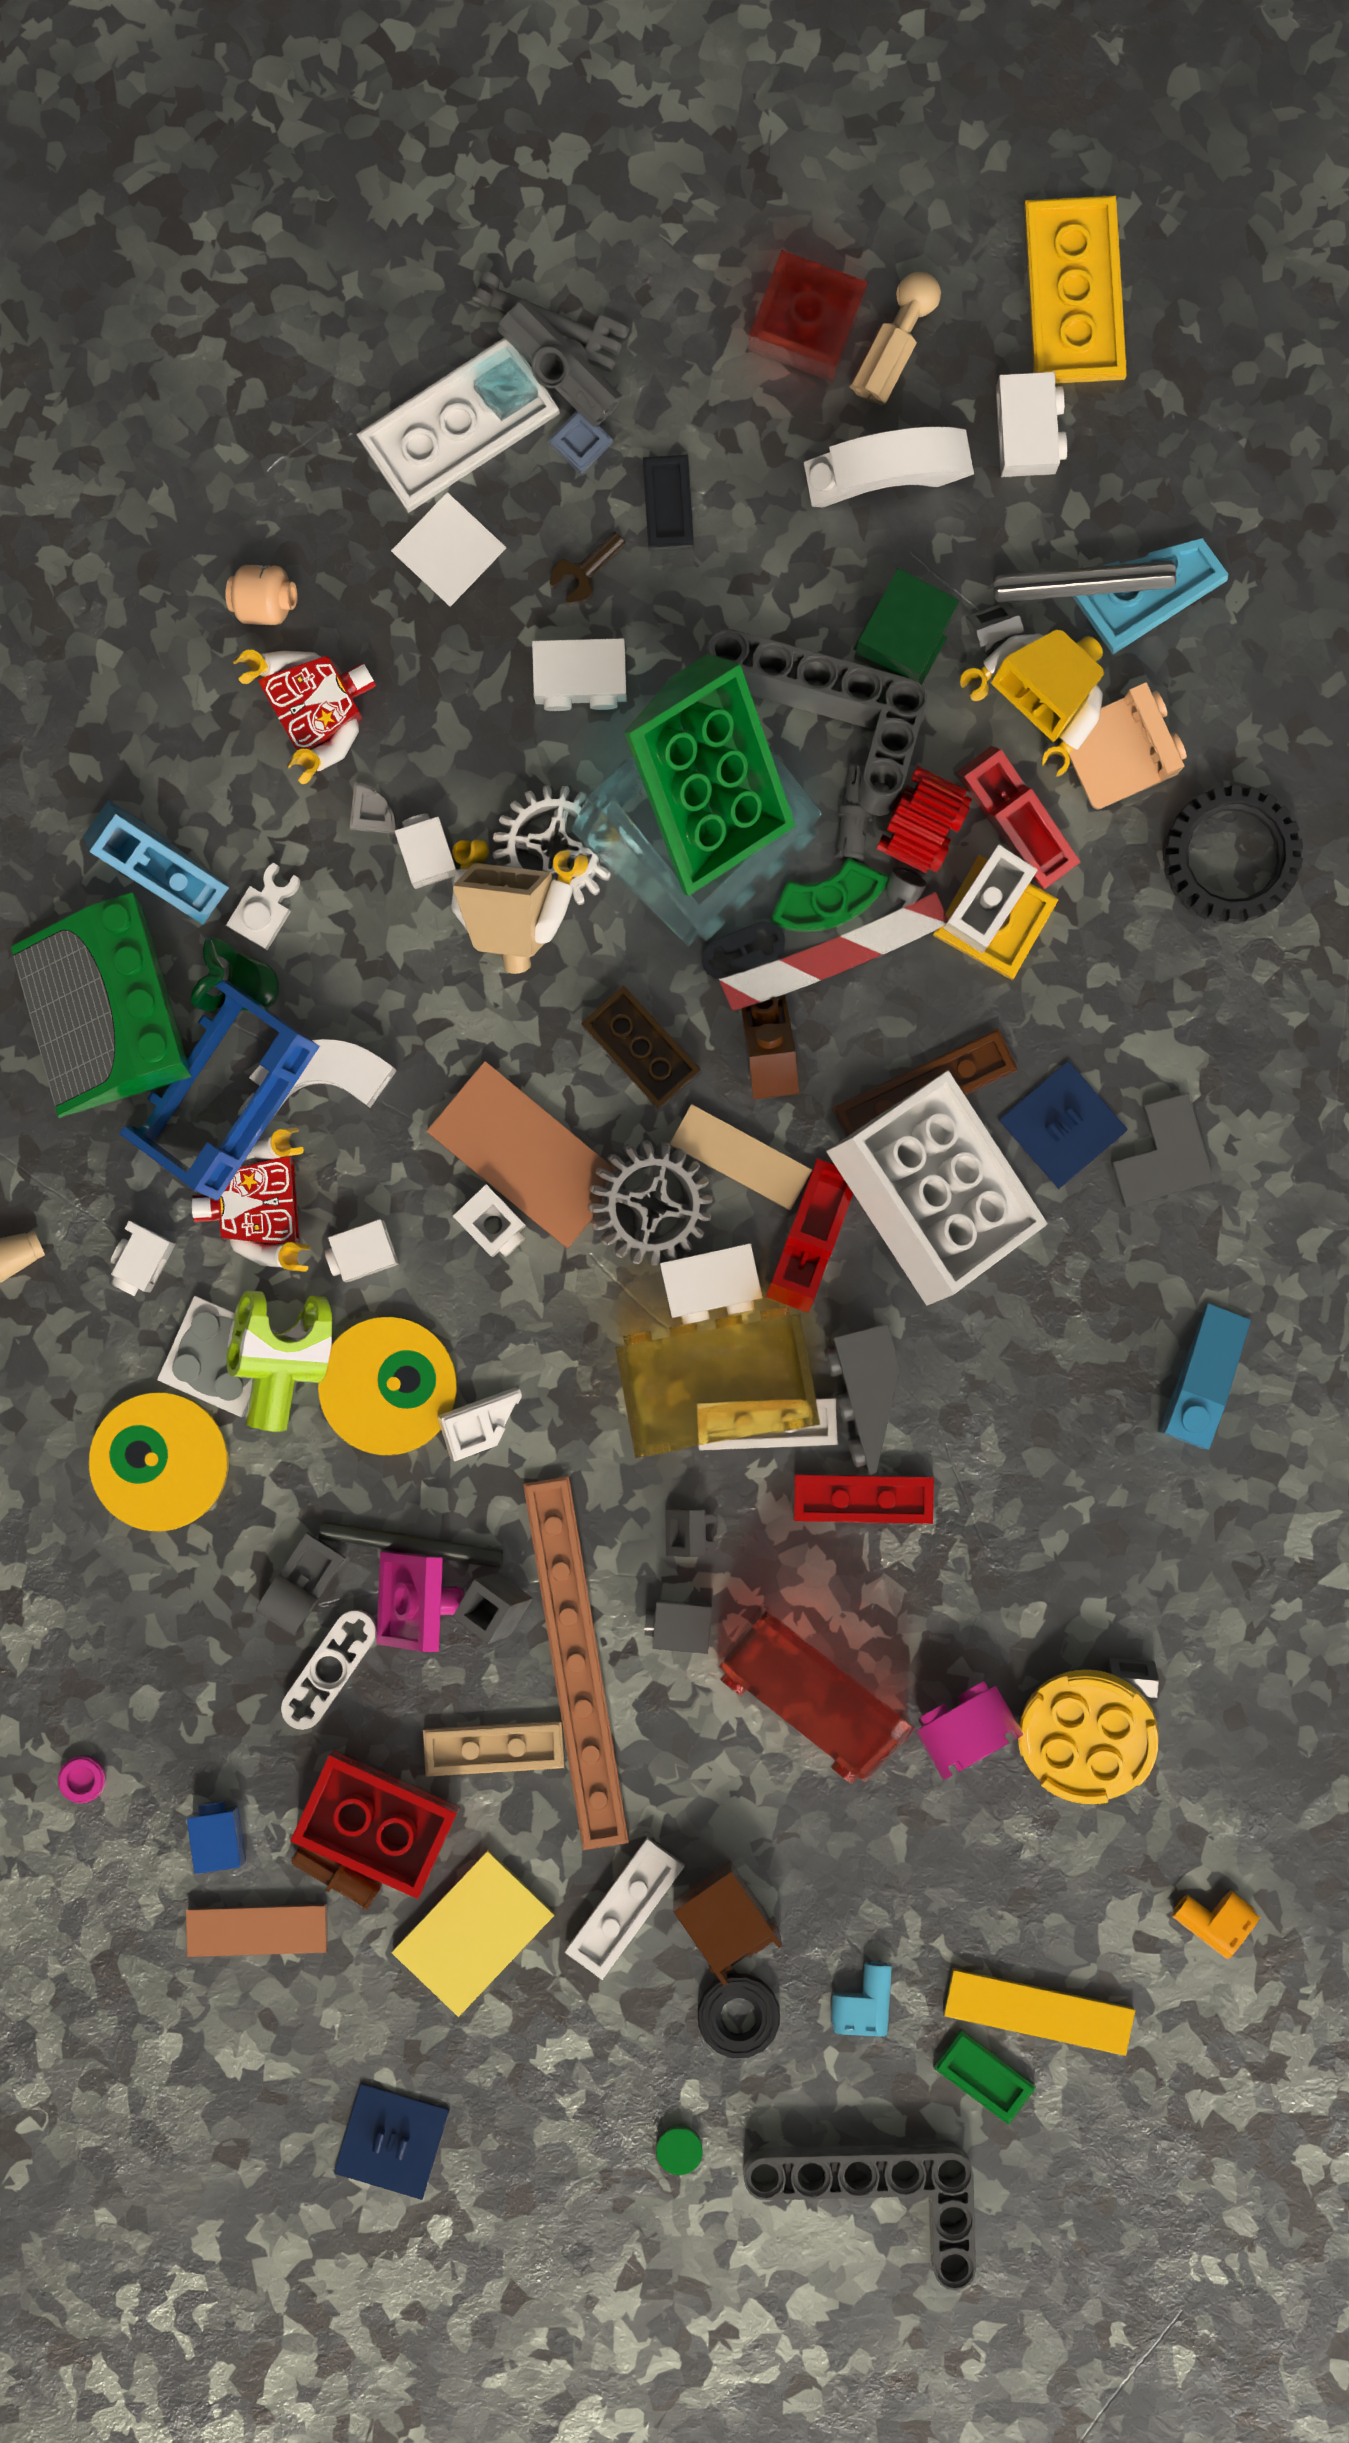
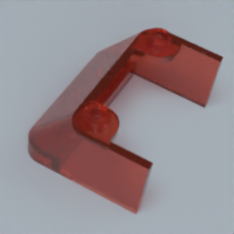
M764 1603L760 1605L717 1660L719 1668L725 1672L720 1678L725 1685L741 1697L746 1691L750 1692L832 1757L835 1761L830 1767L851 1784L857 1778L866 1783L915 1729L904 1713L901 1711L897 1713L774 1616L770 1607Z

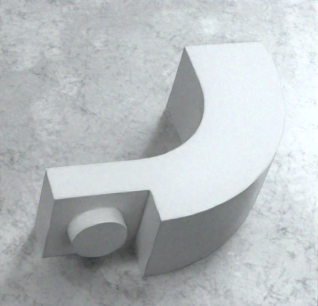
M952 427L909 428L860 437L829 447V453L804 462L812 507L820 508L877 489L901 485L940 487L974 475L966 430Z
M312 1040L320 1047L284 1102L294 1092L303 1087L313 1084H330L344 1089L371 1108L397 1070L374 1053L358 1045L339 1040ZM260 1065L249 1078L260 1086L269 1071ZM252 1093L244 1102L238 1112V1116L242 1114L255 1093Z

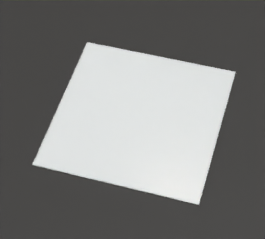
M447 492L391 552L451 607L506 547Z

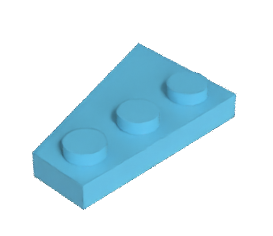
M1203 538L1150 552L1147 557L1120 564L1117 561L1102 565L1110 566L1171 560L1176 567V584L1173 588L1072 596L1112 654H1115L1228 580L1227 571Z

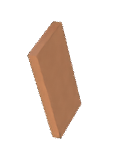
M484 1061L426 1131L567 1249L598 1214L588 1211L587 1207L591 1202H601L600 1195L589 1192L590 1185L603 1187L606 1180L596 1174L597 1169L600 1167L608 1170L610 1173L615 1169L486 1061Z

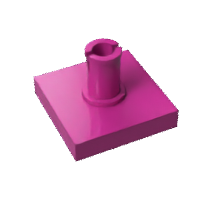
M380 1552L376 1644L420 1652H439L440 1615H453L464 1598V1592L461 1587H441L442 1557L402 1552Z

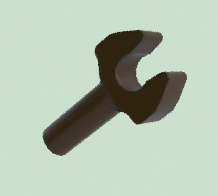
M614 531L582 562L570 563L565 559H561L552 571L550 588H557L566 578H575L579 585L566 598V605L575 606L586 603L594 595L593 588L591 587L592 576L626 546L625 541Z

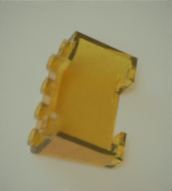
M789 1306L760 1311L761 1320L743 1324L742 1315L714 1319L716 1329L698 1332L697 1324L692 1323L670 1327L671 1337L652 1340L651 1331L623 1336L625 1345L617 1346L615 1349L635 1458L682 1450L681 1448L763 1433H778L820 1425L801 1315H790Z

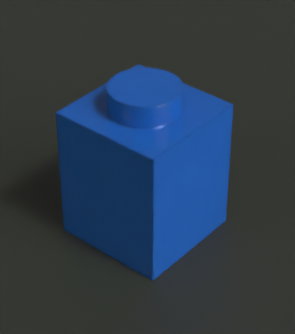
M225 1800L197 1805L198 1812L192 1813L187 1818L194 1874L240 1868L246 1862L239 1807L226 1808Z

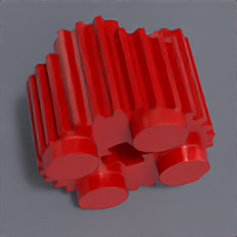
M917 765L911 778L912 781L917 782L915 789L908 785L904 788L887 827V830L893 834L891 838L882 834L876 849L924 873L928 869L937 873L948 853V846L951 842V839L946 837L950 829L956 832L959 831L970 809L969 805L972 798L966 796V789Z

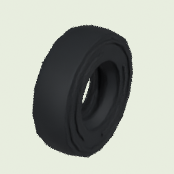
M728 1974L727 1985L724 1986L717 1979L704 1991L698 2006V2027L704 2041L716 2053L729 2058H749L763 2052L775 2039L780 2026V2007L773 1991L761 1979L748 1974ZM742 1998L754 2005L757 2012V2020L749 2031L735 2034L723 2026L721 2011L723 2006L730 2000Z

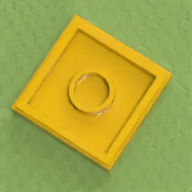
M978 855L945 913L948 920L987 863L988 859ZM1029 883L982 954L943 929L945 926L937 929L933 936L1013 980L1059 899Z

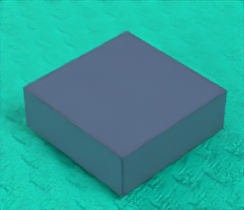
M576 411L548 442L552 448L582 475L613 444V439L599 425L593 427Z

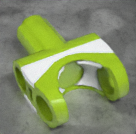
M247 1290L239 1300L230 1328L226 1366L230 1376L253 1378L246 1425L264 1431L282 1432L287 1430L295 1381L320 1383L326 1375L332 1338L331 1308L325 1297L310 1296L304 1304L303 1312H299L297 1321L292 1327L282 1333L273 1334L269 1327V1317L266 1316L267 1304L264 1293L262 1291Z

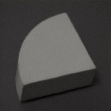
M355 782L350 829L395 834V830H397L396 820L387 800L372 787Z

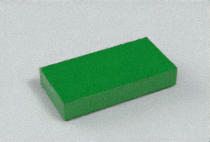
M962 2029L958 2031L933 2065L936 2071L1008 2125L1036 2089L1035 2084Z

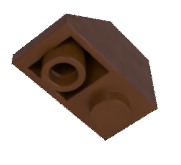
M786 995L772 996L769 1000L741 1008L753 1100L799 1094L796 1052Z

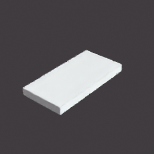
M503 338L359 432L357 436L409 513L559 415L560 412L544 386L538 383L533 376L532 369L526 359Z

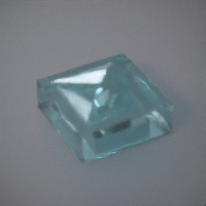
M511 357L474 380V390L501 421L538 398V388Z

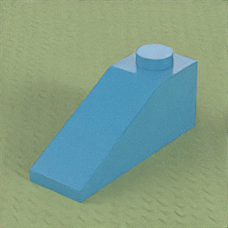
M110 800L107 801L83 835L90 853L201 924L205 923L229 889V886L147 824Z
M1206 1304L1159 1428V1433L1198 1448L1209 1450L1227 1403L1251 1322L1250 1319L1214 1305Z

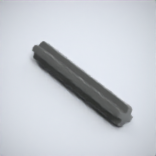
M1170 560L1003 574L994 577V597L997 602L1173 588L1176 584V567L1174 562Z

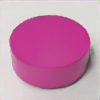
M88 1755L76 1756L67 1761L60 1769L58 1775L59 1789L64 1797L72 1802H90L104 1790L107 1780L106 1771L96 1758Z

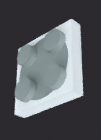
M194 1296L157 1380L243 1417L249 1405L253 1378L230 1376L226 1366L230 1328L235 1313L198 1296ZM271 1329V1331H272L273 1334H274V1333H280V1332H277V1331Z

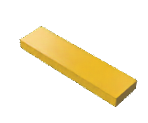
M953 1968L943 2015L945 2017L1126 2056L1135 2009L1134 2007Z

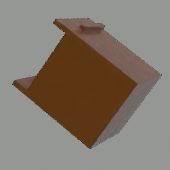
M731 1860L673 1899L674 1914L708 1962L711 1973L715 1972L724 1986L728 1984L727 1972L733 1969V1965L746 1956H751L754 1953L757 1954L772 1942L776 1944L778 1949L782 1947L781 1935L777 1929L775 1917L772 1916L770 1918Z

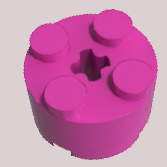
M983 1681L960 1694L958 1697L961 1702L960 1706L948 1711L945 1704L918 1719L922 1728L915 1732L943 1781L953 1776L948 1768L949 1766L954 1764L958 1772L1009 1744L1005 1737L1007 1733L1010 1732L1014 1740L1024 1735L997 1686L989 1689L986 1682Z

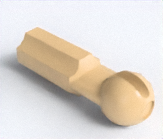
M913 272L899 283L896 297L900 309L893 323H883L879 326L849 385L856 395L868 402L881 406L887 402L917 343L911 331L918 317L930 314L939 305L941 297L940 286L935 277L927 272Z

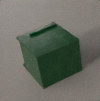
M897 568L853 648L856 651L854 658L874 669L919 682L922 686L947 639V636L944 634L954 617L959 600Z

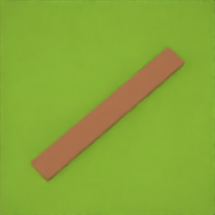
M567 1476L524 1483L583 1850L629 1843L570 1478Z

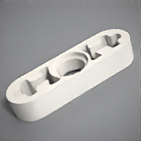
M351 1610L337 1620L283 1699L281 1712L288 1725L295 1729L304 1730L313 1727L321 1720L376 1639L377 1624L369 1613L363 1610ZM360 1619L365 1622L363 1631L368 1637L365 1641L358 1638L352 1643L348 1652L355 1653L356 1657L353 1661H350L343 1651L332 1648L329 1644L335 1639L340 1646L348 1636V1630L344 1628L345 1622L348 1621L354 1624ZM332 1656L341 1662L343 1672L339 1680L328 1683L319 1678L316 1667L321 1658ZM308 1677L316 1688L327 1691L330 1695L325 1700L319 1693L310 1706L315 1712L314 1717L305 1715L298 1719L293 1715L296 1707L291 1702L293 1698L301 1701L311 1690L312 1687L303 1685V1682Z

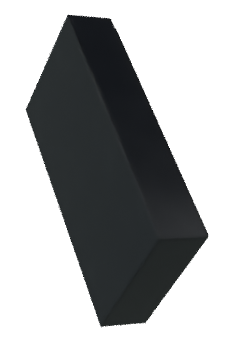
M688 454L643 457L648 551L694 548Z

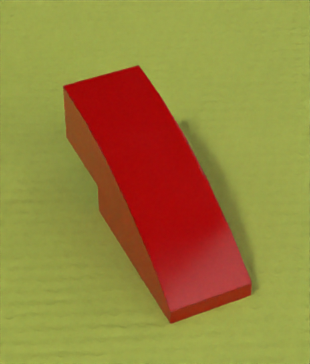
M990 746L955 772L972 799L1013 854L1037 869L1033 878L1042 889H1046L1080 863V860L1032 788L1024 784L1002 749Z
M817 1158L766 1294V1298L809 1313L853 1196L852 1190L834 1164Z

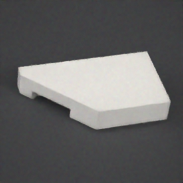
M514 1387L438 1415L437 1418L450 1459L457 1461L497 1446L515 1404H518L522 1397L520 1389Z

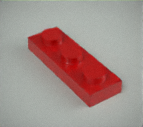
M794 1474V1521L933 1524L934 1477Z

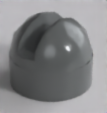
M895 867L887 881V896L893 903L898 897L901 898L902 907L910 906L921 897L926 887V881L911 870Z

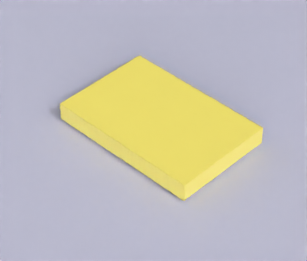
M488 1849L393 1949L392 1954L459 2017L554 1917L555 1913Z

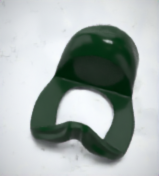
M207 938L205 940L203 959L209 968V973L199 979L192 990L191 1004L195 1008L203 1011H214L221 1009L225 1002V993L221 992L217 996L207 993L211 988L219 984L224 977L225 968L218 959V956L223 957L228 963L229 976L227 981L267 1009L274 1005L279 995V981L271 967L258 959L236 952L223 940L217 938ZM244 1007L240 1011L243 1013L253 1014Z

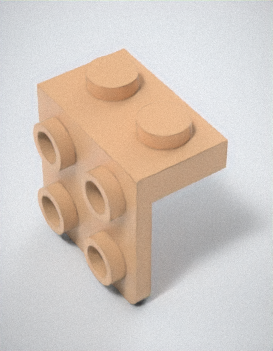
M1147 682L1130 689L1123 699L1102 707L1098 723L1078 750L1073 748L1069 754L1070 761L1088 801L1095 809H1102L1178 775L1184 768L1182 759L1186 758V752L1183 743L1177 733L1170 735L1163 719L1167 716L1163 699L1158 691L1151 693Z

